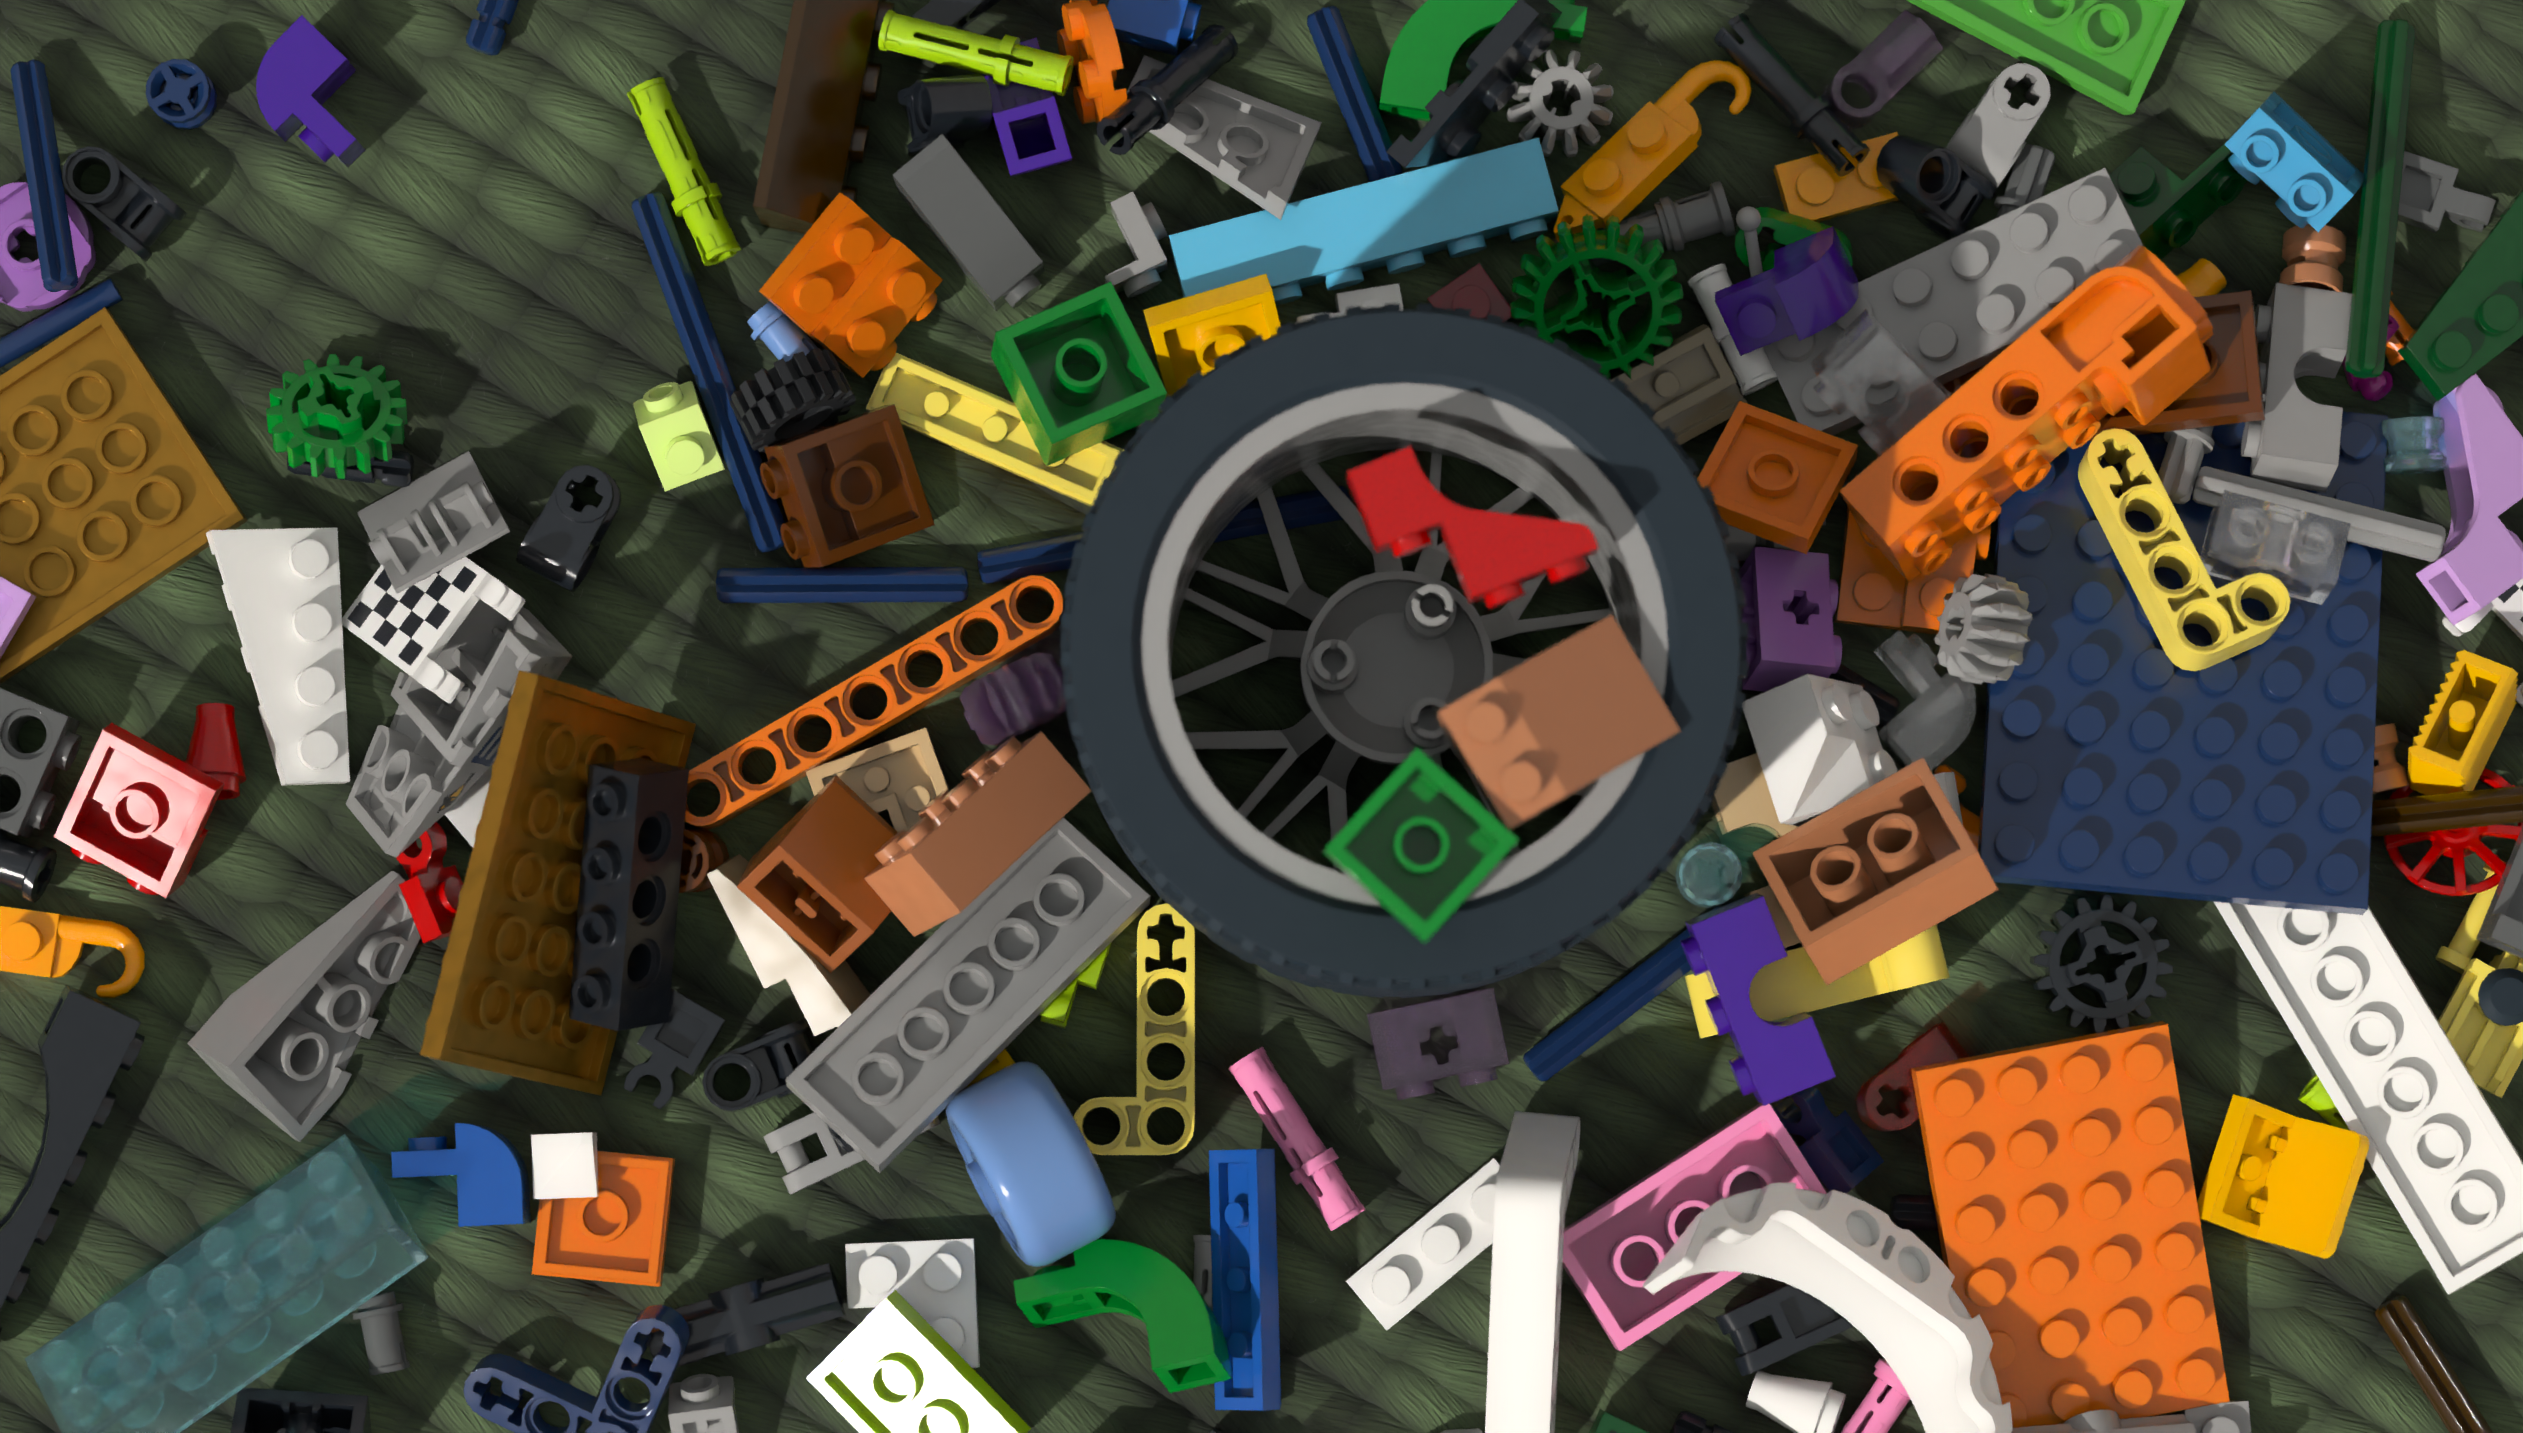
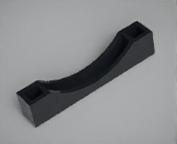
M67 984L38 1040L45 1071L46 1114L41 1145L26 1183L10 1209L0 1219V1309L5 1300L15 1304L21 1295L31 1271L30 1268L22 1264L33 1242L43 1246L47 1241L59 1215V1210L52 1208L51 1205L62 1184L72 1187L76 1182L88 1155V1152L79 1148L90 1126L100 1129L105 1123L116 1099V1094L108 1091L119 1067L126 1071L130 1070L145 1039V1036L136 1033L141 1024L137 1016Z

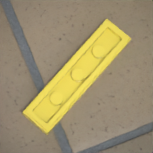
M898 353L883 368L866 407L867 411H871L884 405L895 404L903 427L1089 506H1092L1104 478L1109 479L1116 468L1114 461L1122 451L1121 448L1102 441L1046 466L1015 403Z

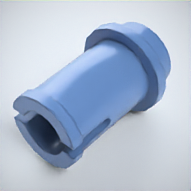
M770 301L747 321L754 330L750 337L754 341L761 339L778 360L784 359L786 362L791 360L793 354L803 351L806 356L812 349H819L799 326Z

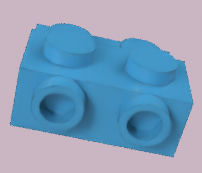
M2275 92L2260 105L2224 144L2233 153L2228 160L2235 170L2254 185H2257L2260 180L2264 181L2280 196L2275 202L2278 209L2300 228H2304L2309 223L2319 232L2355 195L2363 183V173Z

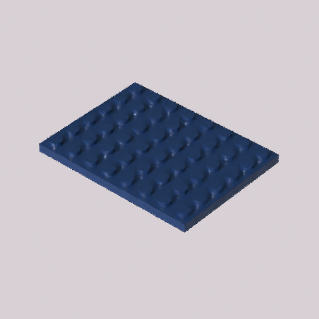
M2343 412L2339 463L2326 492L2299 490L2384 511L2388 415ZM2245 422L2213 426L2211 438L2215 442L2212 452L2204 454L2200 468L2208 466L2250 477L2251 457L2241 456ZM2165 432L2135 435L2142 443L2158 474L2168 445L2163 438ZM2088 441L2077 449L2068 447L2050 462L2051 469L2039 484L2028 491L2023 492L2019 489L2000 505L2002 510L1997 517L1994 575L2005 577L2006 581L2018 583L2019 589L2028 593L2029 605L2027 612L2032 614L2033 620L2029 624L2027 636L2031 641L2024 645L2022 650L2023 662L2021 665H2014L2013 674L2008 681L1997 680L1995 684L1987 683L1978 853L1993 881L2363 915L2368 910L2383 550L2199 504L2192 499V494L2190 500L2185 504L2173 503L2216 589L2250 574L2265 573L2279 579L2287 588L2290 597V606L2286 617L2273 636L2266 642L2209 668L2199 671L2183 670L2174 665L2166 655L2080 486L2078 479L2079 464L2092 441ZM2104 457L2099 463L2102 468L2113 466L2118 474H2120L2123 468L2120 462L2110 465ZM2119 489L2118 493L2116 494V498H2119L2123 494L2121 489ZM2135 510L2125 513L2127 523L2136 531L2147 533L2155 530L2154 523L2147 514ZM2168 567L2154 569L2155 578L2160 585L2174 590L2183 588L2182 577L2177 571ZM2253 598L2241 600L2242 609L2248 617L2257 621L2270 619L2268 608L2261 601ZM2194 623L2183 626L2184 635L2189 642L2202 647L2212 645L2211 634L2205 627Z

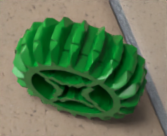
M1587 214L1582 218L1583 232L1573 234L1570 225L1567 222L1561 221L1557 225L1560 242L1555 243L1549 237L1540 235L1536 239V247L1543 258L1532 254H1524L1520 259V266L1528 276H1518L1512 279V292L1521 298L1510 304L1511 316L1524 320L1519 326L1525 328L1526 325L1538 330L1539 334L1537 337L1551 344L1554 343L1555 339L1568 344L1569 349L1586 359L1590 357L1602 365L1599 372L1609 379L1611 378V369L1620 367L1622 373H1625L1631 379L1632 363L1636 358L1650 366H1654L1653 357L1655 350L1651 344L1670 347L1673 342V336L1666 326L1679 324L1682 319L1681 309L1672 304L1683 298L1682 285L1670 281L1677 274L1674 260H1659L1664 252L1662 242L1659 239H1655L1641 246L1644 231L1643 227L1638 224L1630 227L1624 236L1620 235L1619 218L1614 215L1610 216L1606 221L1605 231L1595 230L1594 219L1591 215ZM1591 259H1612L1627 265L1634 271L1629 273L1626 268L1614 272L1602 271L1595 266ZM1570 266L1575 283L1572 289L1558 297L1557 305L1544 309V301L1550 285L1563 270ZM1585 280L1588 281L1593 293L1601 292L1602 300L1606 296L1608 321L1605 320L1600 308L1592 309V302L1587 306ZM1649 291L1648 303L1642 317L1634 327L1623 334L1620 328L1619 316L1625 309L1636 304L1635 297ZM1565 329L1567 333L1580 329L1590 330L1596 333L1602 342L1577 340L1560 330Z

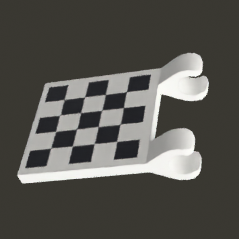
M467 557L461 558L398 594L394 590L383 565H381L342 617V625L425 688L450 704L461 691L464 683L437 664L435 659L479 599L509 620H513L524 605L525 599Z

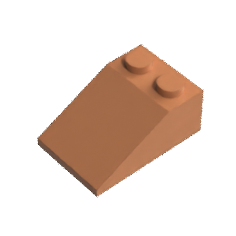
M1612 614L1491 680L1443 708L1436 716L1492 814L1509 831L1681 731Z

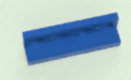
M1275 1149L1209 1150L1213 1313L1221 1326L1226 1340L1232 1375L1230 1380L1214 1383L1215 1410L1281 1409Z

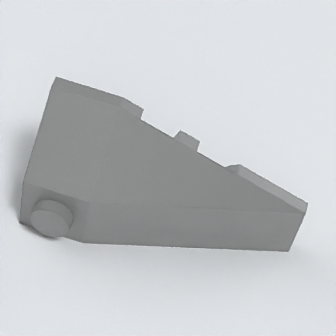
M394 871L381 878L232 993L187 1043L227 1085L298 1142H301L342 1095L352 1075L345 1071L361 1037L370 1039L379 1021L372 1016L387 986L400 980L421 938L399 887V884L405 882V880Z

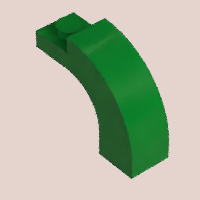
M1518 0L1426 1L1407 21L1391 49L1383 77L1379 103L1380 114L1430 121V113L1425 107L1440 89L1443 92L1446 90L1450 71L1459 56L1471 45L1486 38ZM1548 0L1562 12L1551 28L1555 32L1553 40L1580 44L1584 33L1588 7L1574 5L1575 0Z
M1097 1239L1074 1251L1075 1266L1073 1267L1047 1266L1037 1270L1033 1276L1014 1280L1016 1304L1035 1329L1101 1313H1122L1143 1321L1147 1328L1152 1369L1169 1393L1232 1379L1226 1340L1214 1313L1188 1276L1176 1264L1152 1249L1121 1240Z

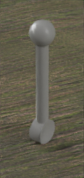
M1746 206L1738 211L1736 222L1738 227L1744 231L1750 274L1753 277L1763 273L1756 229L1761 223V216L1757 209Z

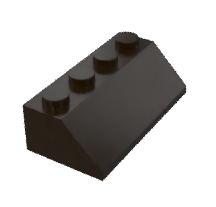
M794 0L753 207L763 226L806 234L839 192L855 203L857 202L858 188L850 187L848 184L853 162L863 164L867 152L870 126L861 125L865 100L875 102L878 96L882 64L873 63V58L885 14L888 10L894 11L893 2L885 0Z

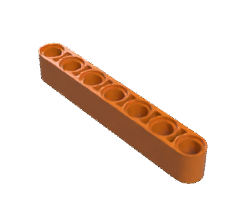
M1030 575L1021 578L689 771L687 795L696 784L711 782L719 790L720 803L711 815L697 817L689 811L686 802L685 822L698 829H713L725 824L806 777L807 771L837 759L1052 634L1060 627L1062 613L1065 612V604L1060 589L1052 580L1043 576ZM1032 590H1042L1048 593L1054 601V609L1051 615L1040 623H1029L1018 614V603L1021 597ZM977 622H987L998 631V642L995 648L985 655L971 654L963 646V635L966 629ZM922 654H932L938 657L943 665V673L940 680L927 688L913 685L908 678V667L911 661ZM867 686H877L883 689L887 696V707L884 713L872 720H864L857 717L852 707L856 693L861 688ZM812 718H822L828 721L832 730L829 744L823 750L817 752L803 750L797 740L800 726L806 720ZM756 750H767L773 754L776 761V771L773 777L760 785L747 782L742 773V765L745 758Z

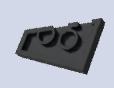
M1518 0L1469 56L1466 68L1472 73L1465 81L1462 79L1456 81L1444 92L1440 89L1425 107L1430 113L1431 120L1413 140H1407L1401 134L1386 152L1405 168L1436 165L1468 156L1481 139L1482 133L1478 131V128L1489 113L1500 110L1514 95L1518 87V82L1514 79L1527 61L1532 62L1540 57L1551 44L1555 36V32L1551 28L1562 12L1548 0Z

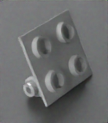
M469 451L411 482L409 486L402 487L357 512L371 540L369 546L380 565H383L397 594L510 532Z

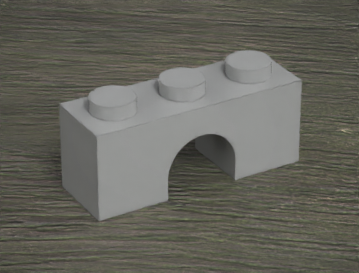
M2276 283L2267 306H2256L2255 322L2257 342L2261 344L2259 363L2265 420L2245 422L2241 456L2251 457L2250 477L2292 488L2326 492L2339 463L2343 407L2323 405L2311 401L2301 393L2295 379L2309 375L2328 378L2336 377L2347 351L2351 293Z

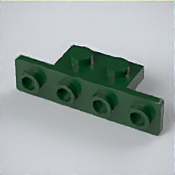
M2224 144L2184 180L2180 179L2142 146L2109 175L2143 246L2160 260L2174 248L2186 244L2196 232L2197 227L2220 206L2232 202L2239 195L2244 184L2248 182L2230 164L2228 158L2233 153Z

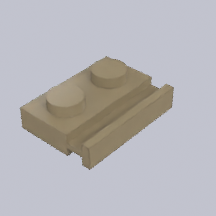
M1705 324L1673 340L1670 347L1656 349L1653 357L1654 366H1650L1638 359L1632 363L1631 379L1625 373H1622L1621 369L1612 373L1610 378L1613 381L1617 376L1628 385L1627 389L1643 404L1646 402L1656 412L1653 417L1655 422L1662 430L1669 427L1676 435V441L1679 445L1731 418L1739 401L1747 403L1736 384L1737 381L1710 327Z

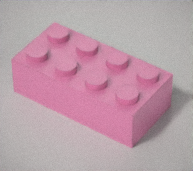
M1760 1103L1564 1228L1563 1267L1615 1349L1622 1351L1742 1274V1272L1722 1271L1692 1275L1668 1284L1655 1294L1642 1286L1699 1213L1722 1198L1754 1189H1762L1771 1183H1796L1797 1189L1827 1194L1770 1104L1765 1106Z

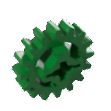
M329 354L327 366L319 368L313 361L307 359L303 361V375L299 376L286 371L282 374L283 389L271 388L269 392L271 407L266 409L268 433L272 434L273 449L276 453L287 451L288 463L292 468H296L306 461L310 462L311 475L313 477H319L326 467L335 468L338 479H345L347 467L354 465L364 474L370 473V459L375 456L380 460L388 462L392 459L391 444H403L405 440L404 425L408 424L406 399L401 397L400 382L398 380L386 382L385 367L382 365H378L368 372L363 370V359L360 356H355L349 365L346 366L339 364L336 354Z

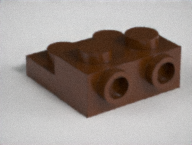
M895 404L884 405L830 426H821L764 447L768 459L767 462L762 463L760 466L764 487L773 499L781 497L789 521L781 525L783 544L788 554L794 560L802 559L805 568L824 567L935 525Z

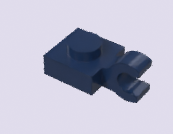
M1815 1086L1791 1096L1801 1111L1789 1097L1773 1108L1788 1133L1800 1135L1806 1139L1798 1149L1815 1175L1824 1183L1829 1191L1836 1190L1846 1194L1884 1162L1845 1110L1836 1117L1832 1115L1825 1104L1822 1094Z

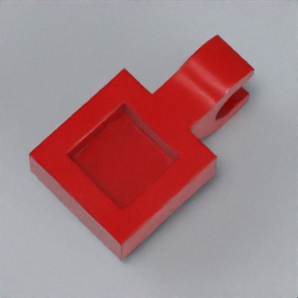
M437 822L419 837L422 842V850L418 848L415 840L396 858L404 867L409 880L399 884V887L423 944L451 935L459 904V894L464 885L455 865L443 867V857L447 850V839L444 830Z

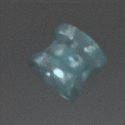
M2429 416L2403 417L2380 422L2381 435L2387 439L2388 454L2383 459L2384 472L2386 471V474H2426L2447 470V457L2440 451L2439 437L2445 432L2444 418Z
M1714 842L1698 844L1687 851L1678 862L1675 873L1677 888L1683 898L1691 904L1703 908L1719 906L1733 898L1741 886L1743 877L1741 862L1736 854L1725 845Z

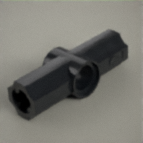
M831 1263L811 1266L764 1282L763 1278L710 1293L707 1300L674 1309L683 1316L688 1324L690 1333L687 1347L678 1367L700 1361L704 1357L725 1352V1356L769 1344L781 1340V1334L845 1316L841 1293ZM653 1328L650 1332L649 1348L653 1359L664 1344L663 1336L665 1333L657 1328Z

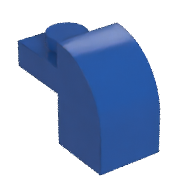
M455 1123L456 1149H447V1137L408 1138V1151L391 1152L392 1178L457 1175L459 1227L531 1223L530 1185L527 1167L517 1148L510 1140L496 1130L478 1124Z

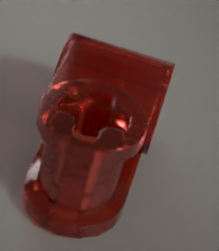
M1943 1021L1911 1042L1897 1054L1898 1057L1869 1078L1860 1087L1856 1097V1110L1861 1121L1869 1128L1879 1132L1901 1130L1919 1119L1911 1068L1970 1057ZM1880 1088L1884 1092L1896 1089L1900 1092L1902 1098L1895 1105L1900 1113L1898 1117L1894 1113L1883 1115L1878 1113L1876 1106L1883 1100L1878 1092Z

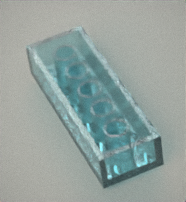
M344 1134L26 1357L25 1361L62 1433H181L428 1259L429 1256L379 1169Z

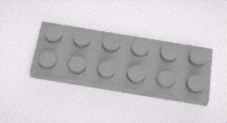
M2103 168L1858 282V299L1854 306L1839 320L1806 339L1799 341L1797 335L1793 334L1764 346V350L1773 370L1777 374L1778 381L1797 422L1827 434L1835 435L1990 363L2089 277L2103 269L2114 267L2138 245L2143 246L2106 168Z
M1063 817L961 913L949 918L786 1078L787 1087L880 1173L949 1105L950 1101L959 1092L965 1089L1150 904V895Z

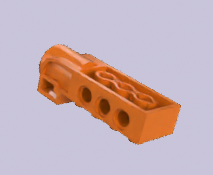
M2138 245L2114 267L2103 269L2084 281L1839 492L1860 529L1909 583L1920 573L1924 576L1930 575L1949 559L1952 554L1951 547L1968 532L1971 531L1973 534H1976L1992 524L2002 510L2000 505L2019 489L2023 492L2028 491L2039 484L2051 469L2050 462L2068 447L2077 449L2087 443L2100 428L2101 423L2099 421L2109 413L2114 416L2124 407L2141 425H2147L2210 371L2211 366L2203 343L2214 335L2213 326L2207 313L2181 281L2156 255L2146 247Z

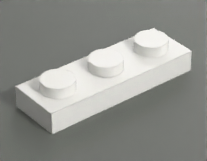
M1494 1158L1345 1280L1386 1331L1493 1243L1495 1191L1500 1167Z

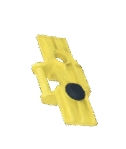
M2485 863L2483 869L2488 872L2485 877L2487 879L2495 873ZM2496 885L2491 889L2476 894L2448 947L2441 946L2435 958L2462 974L2438 1021L2477 1086L2502 1098L2523 1059V959L2503 951L2502 955H2496L2489 965L2477 958L2471 959L2480 943L2476 938L2498 887Z

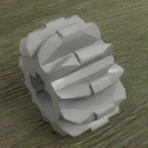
M1550 49L1546 50L1542 56L1544 72L1529 61L1520 70L1523 78L1529 84L1518 82L1517 90L1512 98L1523 103L1509 108L1507 119L1509 122L1516 123L1530 121L1519 133L1518 139L1520 142L1534 139L1539 133L1544 137L1541 143L1543 155L1549 157L1553 151L1555 140H1562L1564 153L1570 158L1576 156L1578 152L1576 135L1591 146H1595L1599 142L1600 135L1592 123L1609 125L1613 112L1597 104L1611 99L1614 91L1611 85L1603 84L1591 87V84L1598 79L1602 71V67L1598 63L1589 65L1583 73H1580L1576 70L1580 61V52L1571 50L1564 67L1558 66L1557 56ZM1553 91H1564V100L1570 95L1574 98L1575 102L1571 104L1568 116H1556V107L1550 112L1546 109L1545 105L1549 104Z
M1986 573L1984 576L1972 574L1969 578H1958L1954 584L1953 593H1947L1944 597L1945 607L1943 613L1937 617L1940 622L1939 632L1934 638L1935 644L1940 646L1938 653L1939 664L1947 667L1949 675L1961 677L1962 681L1982 684V682L1995 684L1997 680L2008 681L2013 674L2014 665H2021L2023 662L2022 650L2025 643L2031 641L2027 636L2028 626L2033 620L2032 614L2027 612L2029 605L2028 593L2021 591L2018 583L2006 581L2005 577Z

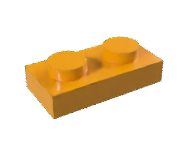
M1894 132L1862 141L1870 149L1862 163L1855 157L1853 158L1844 147H1840V151L1856 167L1852 172L1843 177H1839L1835 173L1834 168L1820 153L1775 165L1773 171L1785 212L1820 222L1899 200L1887 188L1883 187L1878 180L1876 171L1877 158L1881 149L1890 139L1898 136V133Z

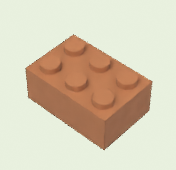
M1042 731L1022 743L1015 736H1012L995 751L988 750L962 772L961 775L964 777L962 782L950 792L946 789L918 813L921 818L920 821L906 832L904 829L899 831L874 853L881 863L864 879L914 937L961 913L1092 791Z
M1923 757L1752 853L1826 985L1998 890L1977 849Z

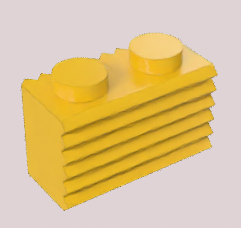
M2466 650L2456 652L2455 662L2450 663V672L2445 674V683L2440 684V693L2435 694L2434 704L2429 705V714L2424 716V725L2419 726V735L2414 737L2413 746L2408 748V781L2411 789L2425 795L2474 790L2517 703L2515 700L2517 698L2516 688L2518 685L2516 683L2518 679L2516 677L2518 673L2513 668Z

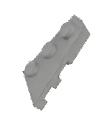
M1144 55L1129 89L1139 80H1150L1167 64ZM1207 79L1174 108V116L1164 127L1158 130H1150L1149 132L1281 220L1315 144L1321 122Z

